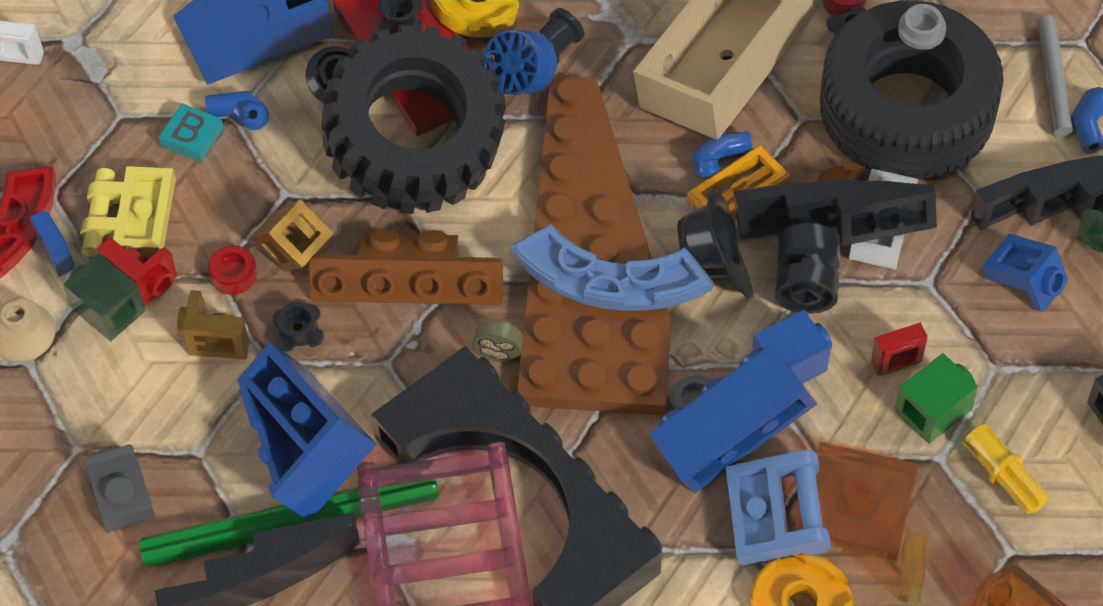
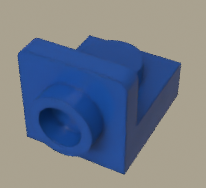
M1013 234L1007 235L982 266L987 280L1027 291L1033 309L1042 312L1063 291L1068 281L1057 247Z

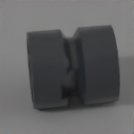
M801 223L791 225L779 234L777 255L779 267L776 272L775 300L780 306L797 313L805 310L807 314L827 311L837 304L839 273L837 269L840 263L841 238L836 231L820 224Z

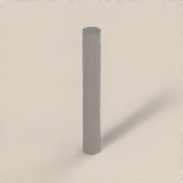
M1045 15L1037 20L1052 124L1054 135L1058 138H1065L1073 133L1057 25L1054 16Z

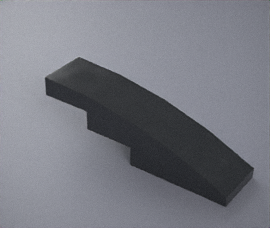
M1103 156L1064 161L1022 172L980 188L975 193L971 218L978 228L982 230L1020 212L1031 226L1069 208L1074 210L1081 221L1103 212Z
M830 180L779 184L733 191L736 224L740 239L782 232L785 228L794 224L815 223L830 227L836 231L841 238L842 245L845 246L937 228L936 190L933 185L893 181Z
M355 513L254 532L255 551L204 561L207 580L155 590L157 606H248L269 598L318 573L359 546L361 543Z

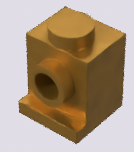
M298 199L291 207L277 210L251 238L284 271L302 268L334 233L301 199Z

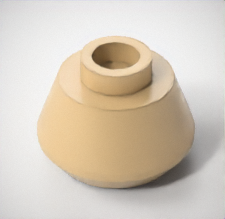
M24 298L11 299L0 306V357L9 361L24 362L35 359L48 350L54 341L56 326L53 317L45 308Z

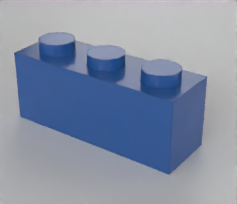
M770 344L765 349L754 350L745 356L740 363V367L724 379L719 378L708 383L700 391L699 397L686 407L677 408L667 413L660 420L659 426L649 434L679 479L694 493H697L726 471V466L738 463L816 406L817 402L786 359L773 344Z

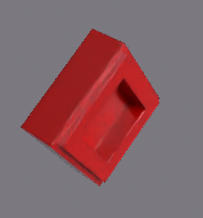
M921 322L875 337L871 363L877 376H882L923 361L928 336Z

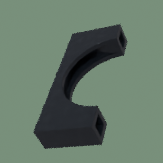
M466 346L371 414L375 438L406 471L428 458L443 453L461 450H483L504 454L521 461L538 472L551 485L566 511L569 529L558 561L548 575L532 589L533 606H620L661 574L662 545L656 535L646 526L639 528L629 518L628 509L620 497L612 491L606 493L595 482V475L589 465L582 458L576 457L573 459L563 448L562 440L554 428L548 423L541 425L530 414V407L524 397L515 389L509 392L499 381V375L489 360L483 356L478 359Z

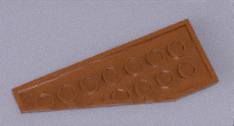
M554 75L552 82L549 84L534 233L552 223L565 238L578 247L596 254L597 259L620 264H627L629 260L652 259L597 79L592 77ZM529 274L523 331L524 341L517 391L524 397L529 407L665 415L671 338V317L668 308L620 311L590 306L560 295Z

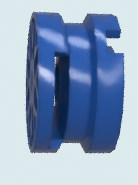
M506 30L498 33L488 42L483 55L487 59L484 70H489V63L492 64L490 69L496 71L500 80L498 91L503 94H534L542 91L552 82L556 72L557 57L554 47L548 38L538 31ZM489 55H494V60L490 59Z

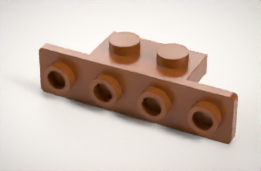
M377 230L373 233H363L358 255L314 254L309 260L311 299L313 301L500 305L503 302V260L490 257H458V235H446L436 230L425 231L420 234H398L393 230Z

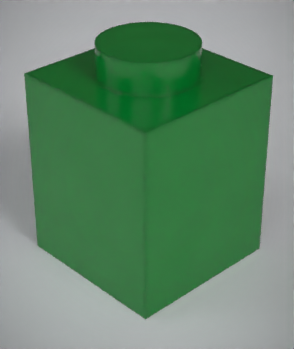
M942 353L899 386L895 411L930 444L972 411L978 385L967 368L961 364H955Z

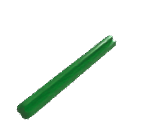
M427 470L335 492L311 521L355 513V518L435 500L439 497L435 474L433 471ZM278 505L143 537L139 540L140 555L144 565L152 567L253 543L254 532L310 521L285 505Z

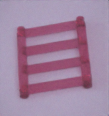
M504 442L489 444L487 451L377 468H375L373 462H361L356 467L375 606H396L394 585L499 569L506 570L510 598L458 606H532L509 460ZM490 471L494 495L493 500L383 516L379 492L381 487ZM498 520L502 548L390 565L386 536Z

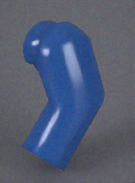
M248 91L205 96L208 114L216 117L232 116L250 130L263 128L269 120L268 108Z
M750 131L722 134L718 140L711 137L708 138L692 153L691 162H695L696 176H713L720 171L718 159L741 156L751 151L752 140Z

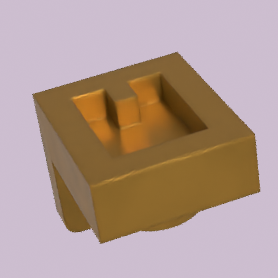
M191 290L187 307H180L177 318V332L179 336H184L189 355L246 360L250 342L244 317H235L223 312L207 315L201 291Z

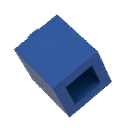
M805 310L753 336L752 351L760 348L765 349L770 344H773L789 363L802 383L828 370L830 349H832L831 338L824 326L820 323L814 324Z

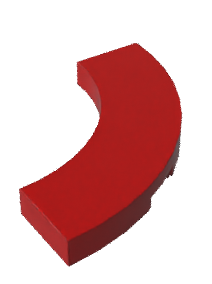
M53 166L6 172V184L0 202V278L15 267L37 241V236L29 217L43 210L46 213L49 212V214L51 212L56 191V173Z

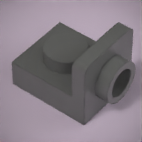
M131 444L122 447H106L98 451L94 456L84 459V465L91 481L107 533L156 517L139 462Z

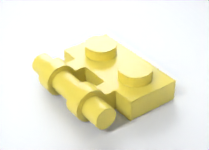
M127 166L124 182H115V173L111 169H98L95 182H92L88 188L87 201L90 203L88 217L84 218L81 224L80 236L83 239L81 252L88 257H97L96 248L111 237L124 248L128 246L133 247L142 257H152L165 245L176 181L173 168ZM114 204H120L117 217H107L109 207H112Z

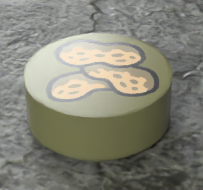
M500 320L485 321L476 328L473 349L477 354L488 360L511 362L520 357L524 336L516 326Z

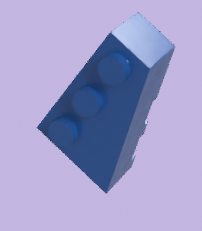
M269 342L237 381L250 425L258 431L262 445L258 448L260 459L268 465L272 483L268 485L271 497L311 521L376 446V443L307 367Z

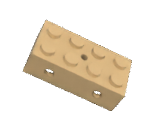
M690 0L633 71L640 108L718 140L813 17V0ZM724 56H732L729 60L722 59Z

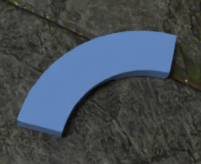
M552 223L511 245V255L537 281L566 298L603 309L620 311L661 309L691 301L711 292L713 289V281L691 253L686 250V247L674 253L653 259L629 260L627 264L612 263L597 259L596 254L578 247L565 238Z

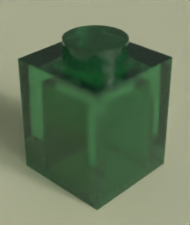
M99 253L86 264L75 268L68 280L63 283L71 309L110 342L146 311L138 285Z

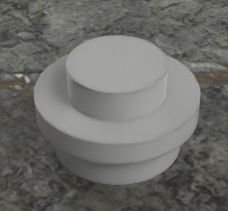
M917 4L909 8L900 18L898 33L902 41L910 47L923 50L931 49L943 41L946 34V22L941 12L934 6Z

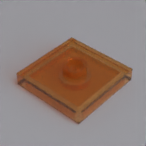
M820 442L817 451L820 471L815 476L823 528L829 531L831 545L897 561L919 464ZM800 518L798 530L803 529V528H802L801 518Z

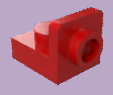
M111 237L96 248L103 274L142 307L155 296H161L168 291L177 277L172 253L165 247L161 248L147 261L133 247L128 246L124 248Z

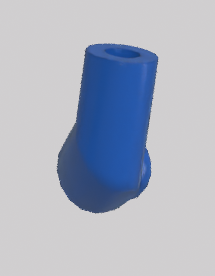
M1101 87L1091 88L1084 92L1071 114V122L1081 147L1085 153L1089 154L1103 148V136L1097 123L1100 117L1103 116V88Z

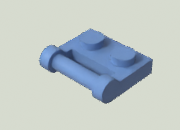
M801 450L726 466L736 555L742 566L801 553L819 555L830 550L829 531L823 528L815 476L820 471L816 452ZM790 476L796 479L803 528L788 532L781 478Z

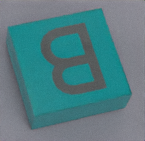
M181 103L159 136L160 145L165 149L202 162L224 129L223 122L219 117Z

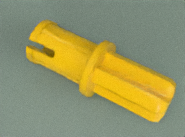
M987 423L976 427L966 436L963 445L986 468V471L990 474L989 481L993 485L1000 484L1025 513L1033 515L1049 501L1048 494L1022 466L1024 460L1020 454H1013Z

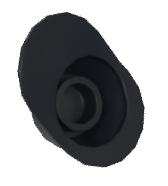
M711 190L708 195L707 205L690 212L678 221L680 249L686 247V250L691 253L709 277L731 276L739 291L746 298H752V283L738 247L730 209L721 193L717 190Z

